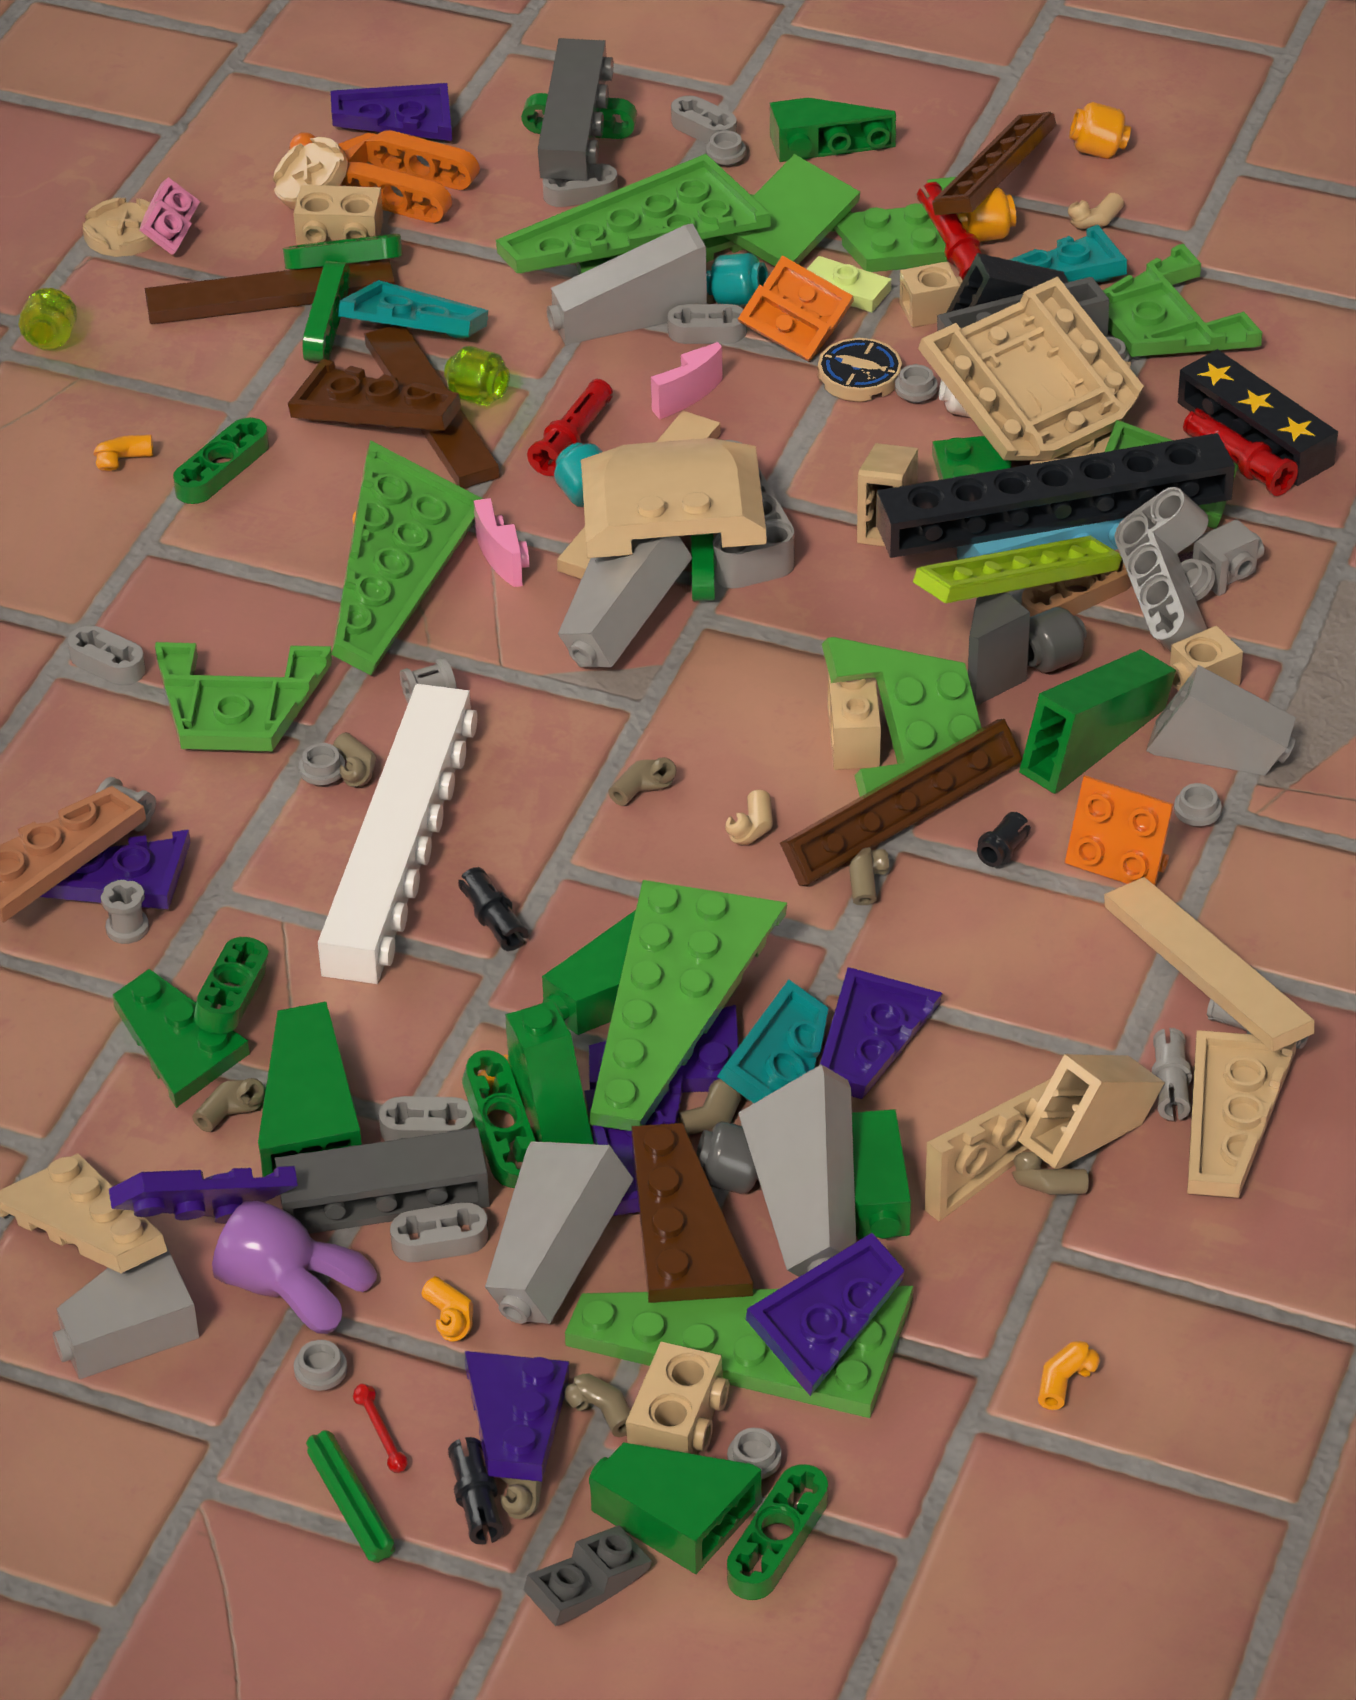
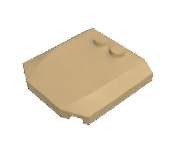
M1058 276L1025 291L1019 303L962 329L957 323H954L922 338L918 347L922 355L1003 460H1052L1111 432L1116 420L1123 422L1144 387Z
M714 438L627 444L581 460L588 558L632 555L631 540L696 534L721 533L722 548L767 544L756 446Z

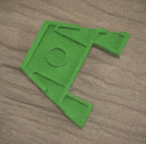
M956 177L929 179L927 183L937 182L943 191ZM914 203L904 208L894 209L874 207L864 212L853 213L850 210L830 231L838 233L842 238V246L865 271L879 272L908 269L948 261L945 257L946 244L922 204Z
M1183 243L1171 249V256L1163 261L1155 258L1147 263L1146 271L1135 278L1128 275L1103 290L1109 298L1108 330L1115 338L1124 342L1125 349L1131 357L1214 351L1216 349L1254 348L1261 346L1263 332L1244 311L1207 323L1200 318L1172 286L1200 277L1201 263Z
M829 637L822 643L831 683L876 678L898 763L860 769L854 775L860 797L982 728L965 663L837 637Z
M156 642L155 644L157 663L181 749L273 751L332 665L331 646L291 645L285 677L194 675L198 659L196 643Z

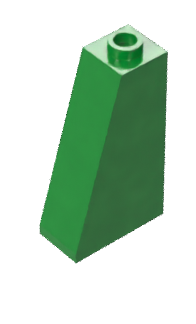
M1139 649L1039 693L1019 773L1054 794L1060 792L1166 708L1176 669Z
M636 910L542 976V1003L553 1000L566 1026L577 1035L611 1022Z
M326 1001L277 1011L258 1138L262 1177L274 1172V1169H276L275 1158L362 1145L360 1127Z

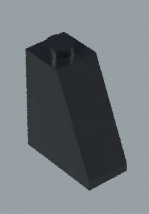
M977 253L946 313L1020 295L1057 276L1063 284L1068 283V280L1063 271Z

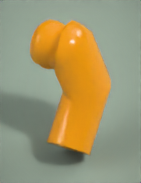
M152 435L120 436L97 444L93 454L97 457V468L102 471H113L119 467L118 458L153 456Z
M438 1276L430 1278L424 1285L421 1294L423 1299L441 1310L440 1320L436 1319L438 1332L448 1341H459L465 1338L472 1329V1301Z

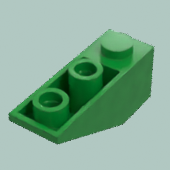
M809 97L769 102L770 138L779 162L788 161L794 154L802 159L896 147V112L893 110Z

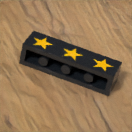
M1216 349L1180 369L1177 403L1190 412L1193 411L1195 413V409H1201L1213 419L1234 430L1248 441L1253 443L1264 442L1270 446L1272 453L1281 459L1288 458L1293 460L1298 465V475L1294 485L1299 486L1334 466L1338 431L1220 350Z

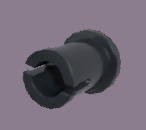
M1009 812L993 831L983 833L978 840L977 854L980 860L990 867L1007 864L1013 856V850L1031 833L1030 825H1026L1018 832L1028 822L1027 818L1018 812Z

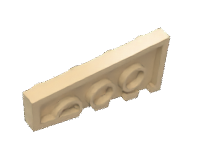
M1197 1030L1187 1194L1239 1198L1296 1052L1297 1042L1272 1052L1252 1034Z
M1051 1079L927 1142L925 1211L940 1222L1014 1165V1158L1017 1154L1032 1152L1021 1144L1018 1139Z
M79 1154L59 1158L53 1161L48 1168L0 1190V1217L4 1218L11 1214L16 1217L18 1225L32 1231L37 1227L47 1231L51 1241L61 1246L66 1243L75 1244L80 1255L120 1274L167 1252L163 1234L145 1217L135 1216L132 1210L111 1208L109 1188L113 1186Z

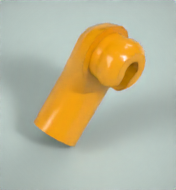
M1074 1341L1070 1342L1045 1362L1038 1396L1039 1404L1049 1410L1062 1408L1065 1403L1068 1379L1075 1372L1083 1377L1090 1376V1372H1095L1100 1362L1097 1351L1090 1349L1087 1342Z

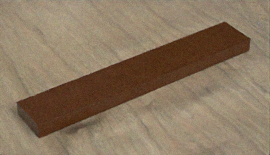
M1042 112L1018 115L932 201L934 214L945 215L973 212L1057 126L1054 113Z
M389 258L348 263L350 267V285L347 296L378 280L395 284ZM323 266L145 288L149 322L150 324H159L310 305L313 303Z
M392 325L364 333L365 345L385 375L397 377L398 385L407 387L417 382L448 390L407 327ZM461 409L445 430L430 432L421 429L458 486L464 489L500 478L498 463Z
M998 719L780 842L799 886L810 884L853 859L863 848L876 846L1022 762V756L1006 720Z

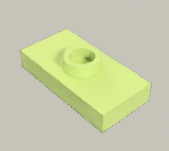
M818 256L807 268V270L853 295L852 307L868 312H873L891 291V278Z

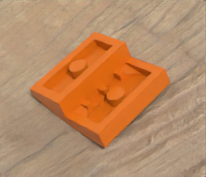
M782 255L764 285L759 284L738 317V322L810 362L838 326L853 303L854 298L848 292Z

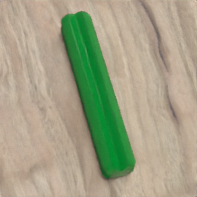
M327 1430L321 1431L318 1435H311L306 1441L308 1446L307 1453L367 1559L378 1563L384 1558H390L395 1552L394 1539L335 1436Z

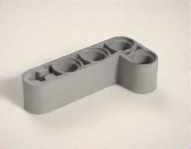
M725 440V441H730V442L741 443V442L734 441V440ZM760 469L759 477L767 544L722 548L721 533L714 536V580L725 588H741L781 578L791 573L794 568V528Z
M1176 487L1161 491L1130 513L1119 523L1115 532V542L1150 633L1170 652L1171 644L1207 630L1178 553L1203 535L1208 525V515L1181 489Z

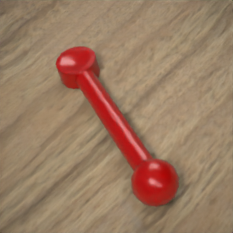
M359 1384L353 1393L354 1402L365 1407L389 1456L387 1459L388 1468L394 1473H401L406 1469L408 1459L405 1454L398 1452L374 1404L376 1397L375 1389L370 1385Z

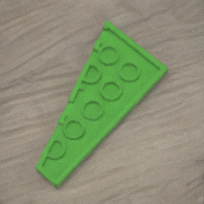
M371 440L365 458L331 653L334 657L369 675L373 674L474 524L473 500L483 499Z
M642 881L591 1107L590 1125L631 1131L632 1126H641L647 1123L669 1090L670 1081L681 1065H686L694 1052L695 1044L703 1032H708L742 981L744 971L754 956H759L766 945L767 937L775 925L779 926L786 916L787 902L654 881Z

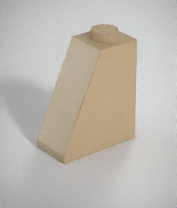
M875 443L858 473L857 543L885 546L876 526L877 490L917 484L918 448Z
M1064 1054L1018 1141L1054 1169H1060L1141 1126L1165 1082L1128 1055Z

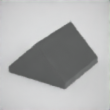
M1007 592L978 597L976 600L969 635L968 677L976 706L1027 681L1030 612Z

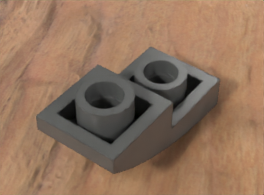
M618 1525L576 1541L571 1558L528 1574L523 1590L556 1627L590 1611L622 1591L650 1569L652 1560Z

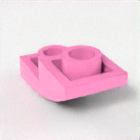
M168 177L157 189L145 213L140 231L173 255L192 224L190 219L200 201Z
M719 342L681 354V367L651 377L652 411L659 419L673 415L698 402L722 381V346Z
M491 498L473 500L476 537L483 555L495 572L513 587L523 586L522 568L529 567L526 541L518 542L515 525H504L503 516L494 515Z

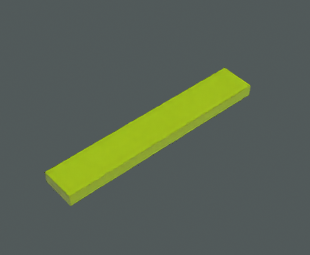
M1090 535L921 566L916 570L913 583L947 604L1117 571L1122 557L1120 553Z

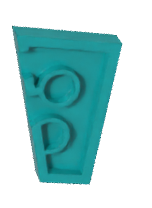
M1098 224L1087 228L1086 236L1074 241V238L1070 236L1057 240V248L1048 252L1034 249L1009 259L1063 271L1068 282L1092 277L1096 282H1106L1113 277L1127 274V259Z
M378 280L340 300L338 316L442 332L454 338H468L487 326L489 310Z
M788 979L717 1077L752 1103H756L815 1068L816 1057L821 1052L829 1008Z

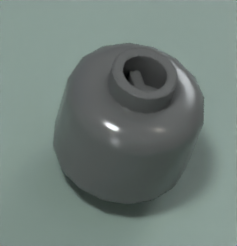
M1054 607L1030 617L1028 666L1034 667L1043 673H1048L1078 661L1083 654L1084 641L1087 637L1086 628L1082 620L1077 616H1073L1062 607Z
M719 1122L711 1131H703L696 1155L710 1186L738 1194L748 1193L754 1187L756 1180L759 1179L743 1127L729 1122Z

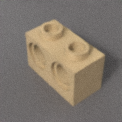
M301 184L293 213L296 244L380 235L384 221L381 187Z
M828 672L827 708L834 770L879 767L881 725L875 678L831 683Z
M660 1342L626 1420L627 1442L697 1455L698 1450L705 1452L711 1440L713 1429L711 1419L715 1410L722 1411L724 1409L729 1394V1379L723 1378L722 1355Z

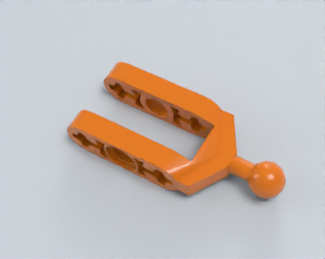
M385 130L378 134L368 132L338 144L345 152L348 161L346 175L340 186L381 187L382 208L384 211L430 223L440 221L452 206L451 194L445 187L464 190L473 182L480 171L477 159L464 149L392 130ZM305 132L295 135L290 142L289 150L300 143L303 146L313 143L310 139L315 138V136ZM417 155L423 157L430 167L423 165L418 160ZM391 186H394L397 189H399L403 194V197L394 193Z

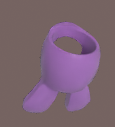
M245 1201L236 1208L219 1236L212 1262L214 1278L225 1284L237 1286L259 1295L281 1296L308 1328L319 1334H328L334 1331L341 1321L343 1312L338 1299L308 1271L313 1270L325 1274L345 1286L361 1292L369 1290L377 1279V1272L374 1266L360 1252L336 1244L313 1240L309 1236L307 1229L298 1219L288 1212L262 1201Z

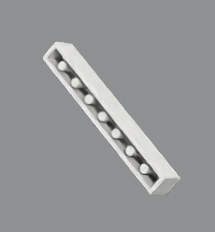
M424 684L415 685L318 940L321 976L378 984L384 965L391 966L395 954L396 932H403L406 926L408 899L415 898L418 893L420 866L427 865L430 859L432 833H438L442 826L444 800L450 801L453 796L455 786L454 772L456 768H463L466 757L467 737L473 738L476 732L477 711L471 710L469 690Z

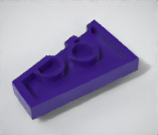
M189 830L172 832L173 839L147 842L146 835L128 837V845L108 847L40 897L101 903V895L104 892L105 886L117 880L135 881L142 886L145 898L141 907L169 909L191 844Z
M871 1233L747 1308L745 1320L811 1396L902 1282L905 1270L876 1236Z

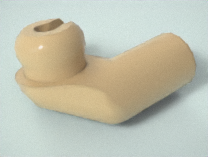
M1109 193L1097 207L1092 209L1089 208L1087 201L1081 200L1080 203L1076 201L1068 208V214L1072 218L1070 222L1078 229H1087L1097 224L1100 227L1107 226L1123 208L1124 201L1116 193Z
M764 790L752 791L747 796L748 815L736 813L738 818L736 822L731 816L727 819L725 829L730 835L731 841L739 845H748L771 830L773 820L771 799L768 792Z

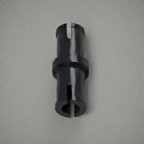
M474 867L464 872L462 878L465 881L459 880L458 887L472 903L474 916L481 925H487L503 950L513 951L520 948L525 943L522 938H528V931L512 911L510 899L504 892L499 893L484 869Z
M465 1437L469 1456L465 1457L460 1439H458L448 1448V1456L452 1462L457 1480L454 1485L456 1502L464 1508L470 1540L475 1544H486L482 1526L487 1525L491 1542L493 1543L504 1534V1527L500 1521L494 1500L498 1494L495 1479L493 1476H488L480 1440L473 1437Z

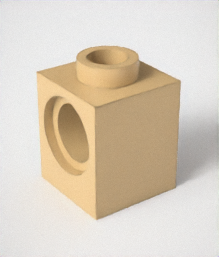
M948 261L900 270L899 304L911 327L937 323V315L947 312L963 281L960 276H955Z
M1217 625L1171 644L1170 666L1176 669L1172 685L1179 691L1197 666L1200 665L1231 683L1240 686L1243 651Z

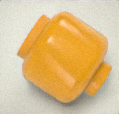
M1089 102L1083 109L1078 108L1076 110L1070 127L1069 139L1074 140L1075 148L1079 152L1110 159L1117 152L1118 148H1126L1131 126L1125 125V115L1122 110Z
M998 186L973 212L956 213L966 232L974 234L980 242L1003 239L1009 234L1010 227L1016 226V209L1012 195H1006Z

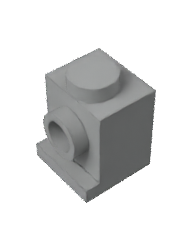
M1236 519L1204 533L1194 542L1193 559L1205 561L1214 569L1215 582L1211 590L1220 596L1226 593V585L1256 572L1257 559L1264 555L1265 550L1261 538Z

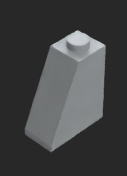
M1198 665L1156 719L1146 751L1156 756L1265 776L1276 761L1283 763L1290 755L1296 741L1295 738L1291 737L1296 717Z
M168 1248L167 1252L121 1274L110 1268L104 1270L57 1308L60 1330L53 1332L54 1343L61 1361L71 1360L79 1379L199 1338L194 1303Z

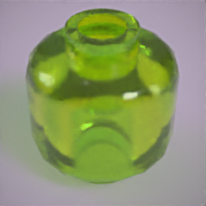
M54 288L36 290L27 298L18 321L20 333L34 347L43 350L61 347L70 338L76 324V305L70 296L61 290Z
M465 346L458 350L454 356L449 358L444 369V376L447 380L449 391L459 393L460 400L482 406H488L497 399L502 398L510 382V372L506 367L504 359L498 353L474 346Z

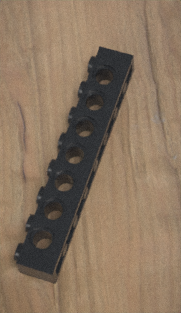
M1215 433L877 490L876 526L890 558L1123 519L1161 491L1171 487L1181 489L1198 506L1232 500L1235 465L1219 434Z

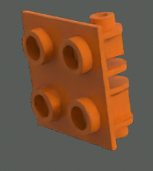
M1084 775L1065 864L1126 884L1145 877L1152 884L1156 885L1158 872L1163 873L1169 861V855L1163 853L1174 804Z

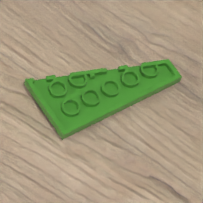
M703 154L496 240L497 253L518 274L621 255L687 224L693 223L701 239L771 227L770 213L707 154Z
M898 1286L811 1396L745 1320L747 1308L778 1289H753V1296L652 1303H648L647 1292L582 1293L565 1331V1344L568 1347L648 1366L651 1365L660 1342L722 1355L723 1378L729 1379V1383L732 1386L870 1418L913 1300V1286Z

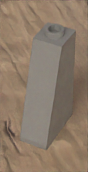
M693 223L681 226L552 287V305L547 306V318L551 330H558L564 344L568 345L668 323L667 316L669 311L678 305L707 304L706 246Z
M679 536L631 540L632 555L590 559L558 632L559 637L569 651L570 657L579 667H612L692 559L691 554Z
M821 1064L738 1113L786 1269L799 1277L856 1243L851 1087L847 1079Z
M531 1141L485 1285V1288L499 1305L498 1308L501 1314L510 1321L519 1324L525 1322L551 1323L631 1185L633 1177L610 1145Z

